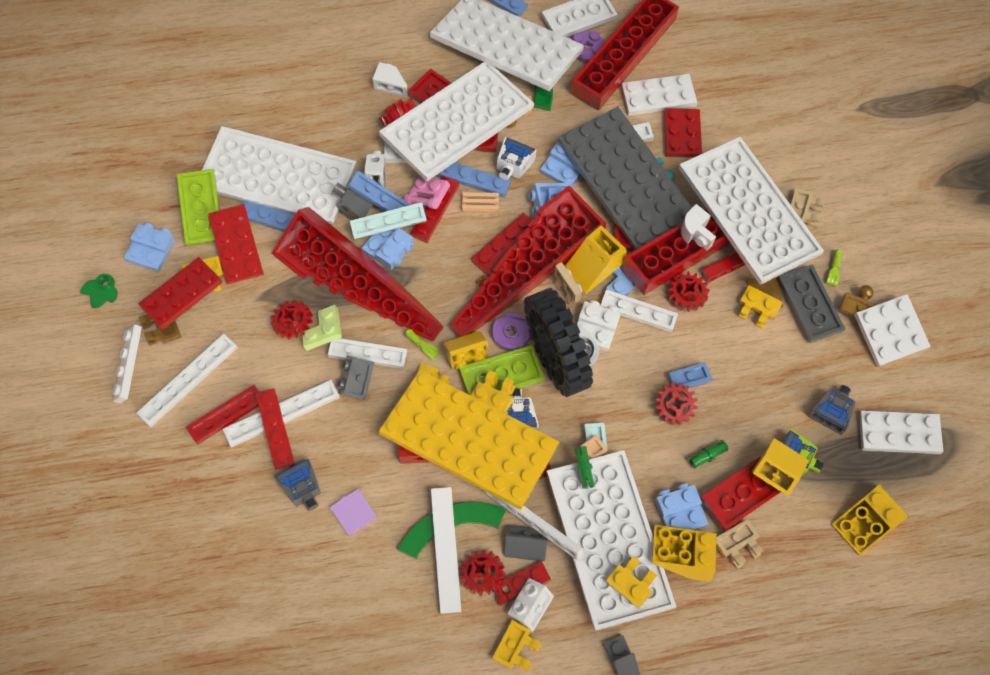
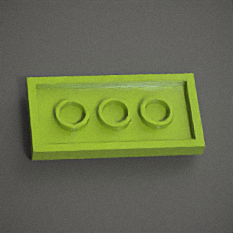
M208 169L177 174L185 245L193 246L215 242L208 213L220 210L215 170Z
M533 345L459 367L468 395L472 394L478 382L485 383L489 370L497 374L496 377L499 378L498 383L494 386V389L499 391L502 390V385L506 378L513 380V385L516 386L515 389H523L545 382V377Z

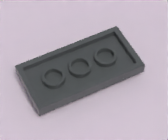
M813 264L778 276L777 280L809 343L844 332L845 327Z

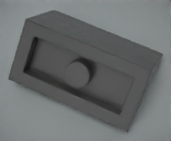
M507 525L505 557L545 561L546 537L533 528Z

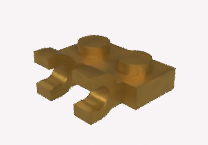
M148 315L139 317L143 330L150 328L155 323ZM175 320L163 330L157 326V330L144 333L149 346L156 344L160 339L164 344L182 338Z

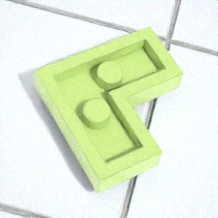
M336 305L319 310V326L304 331L305 335H302L303 347L307 351L342 338L339 312Z

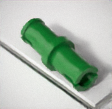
M720 440L714 445L702 448V451L688 457V461L695 469L707 461L712 462L715 460V457L729 450L728 445L724 440Z
M581 446L582 455L579 447L574 448L578 464L576 469L580 473L582 489H588L587 480L590 488L595 487L591 471L593 466L589 462L587 446Z

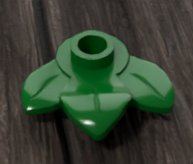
M100 274L95 280H88L82 286L80 294L89 295L91 307L98 308L104 305L106 300L114 303L117 299L118 291L114 287L115 280L111 275Z

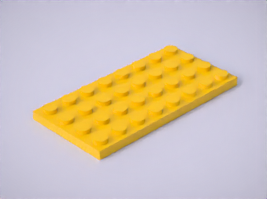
M419 370L379 430V435L522 510L559 446V441L505 413L502 414L488 404L422 370Z

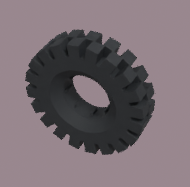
M547 288L525 297L524 312L526 314V323L530 328L529 333L531 339L535 341L534 347L536 352L541 356L540 361L543 367H546L547 375L550 380H553L555 388L565 397L590 388L593 384V372L589 365L591 364L590 357L584 351V349H587L584 339L580 338V329L577 323H573V315L569 308L566 309V303L563 298L559 297V293L552 288Z

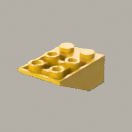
M600 226L586 237L565 268L568 267L574 281L578 282L583 292L587 294L623 264L627 252L621 243L603 226Z
M879 484L832 523V525L861 556L909 515L885 488Z
M654 525L652 564L689 579L711 582L716 571V533Z

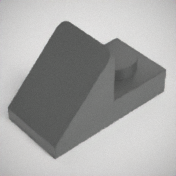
M623 635L603 643L616 675H640L635 654L631 653Z

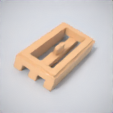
M463 192L462 211L499 212V193Z

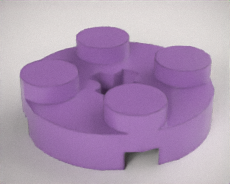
M584 31L573 36V41L584 46H591L590 49L584 47L582 53L577 57L580 59V62L586 64L605 43L597 31Z
M507 313L500 319L498 318L494 322L492 329L495 345L507 351L523 348L530 339V328L525 318L516 313ZM510 328H513L516 334L510 336L506 331H510Z

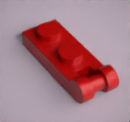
M541 561L503 579L502 584L497 583L498 590L496 591L493 588L491 590L496 593L498 604L503 605L517 598L529 578L543 585L550 582L551 578L543 562ZM508 586L510 593L505 594L502 588Z

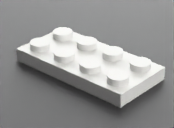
M573 0L542 11V18L549 30L564 37H569L617 19L618 15L609 0Z
M690 74L625 82L621 85L628 116L664 111L665 108L697 106Z
M880 411L859 412L861 449L864 451L943 453L940 414Z

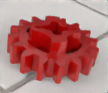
M399 99L384 109L385 114L379 117V120L383 126L392 123L408 113L416 105L412 99L404 102L402 99Z
M687 271L685 276L682 272L679 274V278L674 276L673 282L670 281L668 289L669 300L675 301L673 306L680 305L681 311L685 307L688 312H690L691 308L697 311L699 306L703 307L708 300L710 289H707L708 283L702 282L704 277L697 278V273L691 276L689 271Z
M296 299L292 303H289L287 300L284 306L279 304L280 309H274L276 315L271 316L273 320L271 325L275 333L279 334L281 338L286 336L288 340L292 336H295L297 339L299 333L305 335L304 330H309L308 324L313 323L311 319L313 314L308 305H304L303 301L297 303Z
M673 382L670 383V388L666 385L663 386L664 392H657L660 398H655L654 400L659 403V405L655 406V409H660L661 412L658 413V416L664 415V422L670 420V425H674L675 421H677L678 425H681L682 419L685 422H689L688 416H695L692 410L698 409L694 405V402L698 401V399L692 398L695 392H688V385L682 388V383H678L677 387H675ZM678 391L682 392L687 398L680 396ZM670 393V398L667 402H664L665 396ZM675 399L676 402H684L677 407L672 405L668 406L669 404L674 402ZM689 405L687 412L683 415L684 407ZM666 409L673 412V416L669 415L666 412Z
M482 550L481 554L474 551V557L467 555L469 561H462L464 568L459 569V572L463 575L460 577V580L464 583L465 589H470L472 594H475L477 591L479 596L483 595V591L490 595V589L492 588L497 591L496 584H502L503 581L500 577L505 576L502 570L505 567L500 562L499 556H495L492 551L487 555L485 550ZM478 569H480L481 572L483 571L486 574V576L484 574H481Z

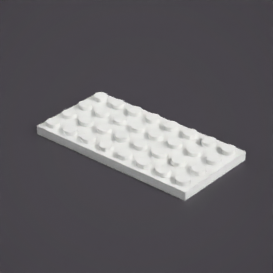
M460 0L430 32V38L547 91L552 89L584 49L583 44L482 0Z
M483 62L380 130L379 136L427 182L534 107V103L494 66Z
M221 126L202 170H215L218 195L240 201L253 202L293 215L299 209L310 207L328 223L334 225L340 210L336 206L340 197L333 193L332 190L337 182L344 187L349 185L357 167V161Z
M741 137L679 165L678 169L760 285L822 255L824 252Z
M625 451L589 459L593 466L591 469L595 484L593 488H590L587 480L588 489H582L580 473L576 469L577 463L548 470V480L565 535L581 546L584 556L581 560L577 561L573 558V562L594 630H602L675 609L676 604L664 568L652 564L653 535ZM633 556L640 563L631 574L640 582L650 570L657 574L648 587L653 592L640 609L606 583V580L616 567L621 565L625 568Z

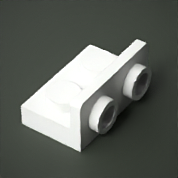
M529 578L508 611V615L533 632L554 595L545 585Z

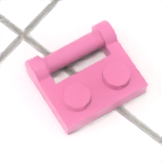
M418 177L409 194L404 196V201L411 205L422 202L423 205L429 206V208L437 209L450 184L446 180L432 178L426 182L422 177Z

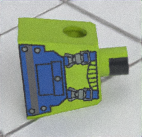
M790 429L782 443L809 460L802 476L807 473L808 469L820 473L824 462L814 458L818 449L817 446Z

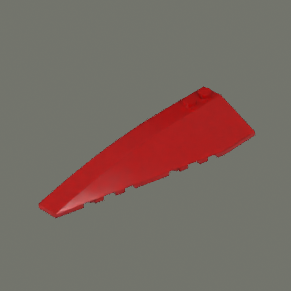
M570 185L539 209L537 215L527 225L528 227L519 235L517 241L498 262L477 293L475 292L467 306H464L451 323L450 327L459 337L474 333L553 275L557 264L561 262L563 265L567 264L587 236L600 226L606 229V222Z
M310 207L297 211L272 252L276 258L298 276L305 279L309 275L314 278V284L320 286L323 283L330 287V292L334 294L340 292L344 295V299L369 311H374L379 316L385 319L388 318L401 327H407L413 330L414 333L432 342L444 328L397 280Z

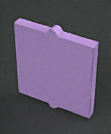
M356 489L347 496H342L341 500L330 506V509L348 536H351L361 528L365 529L367 524L377 518L359 489Z

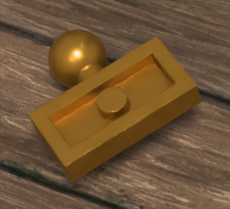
M869 285L861 286L858 290L859 297L848 292L845 293L839 311L855 318V313L876 306V304L867 301L874 294L873 288Z

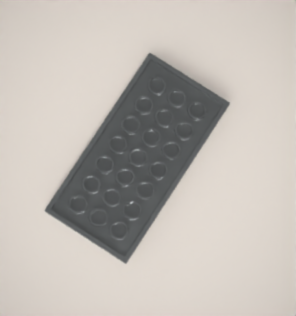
M618 106L558 137L557 141L634 250L639 249L683 223L686 214L692 209Z

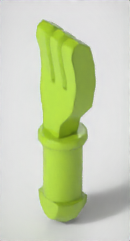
M840 249L834 251L832 268L828 271L826 284L835 287L838 285L840 278L838 269L840 268V261L843 255Z
M405 330V336L411 339L417 347L420 346L422 352L430 360L433 361L439 355L440 351L435 346L423 342L424 339L416 335L413 330Z

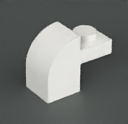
M697 204L686 214L681 227V234L687 243L693 239L698 246L708 250L716 238L715 235L705 228L711 215Z

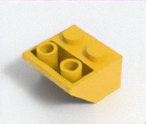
M481 331L444 342V351L451 370H459L461 366L488 358V342Z
M773 438L753 468L752 473L789 496L800 480L809 460Z

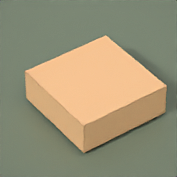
M597 435L580 445V449L581 446H587L589 459L608 453V449Z

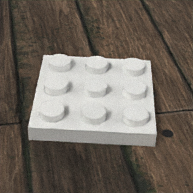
M908 294L854 314L877 367L931 347Z

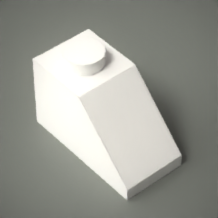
M379 62L373 76L374 89L407 98V84L397 67Z

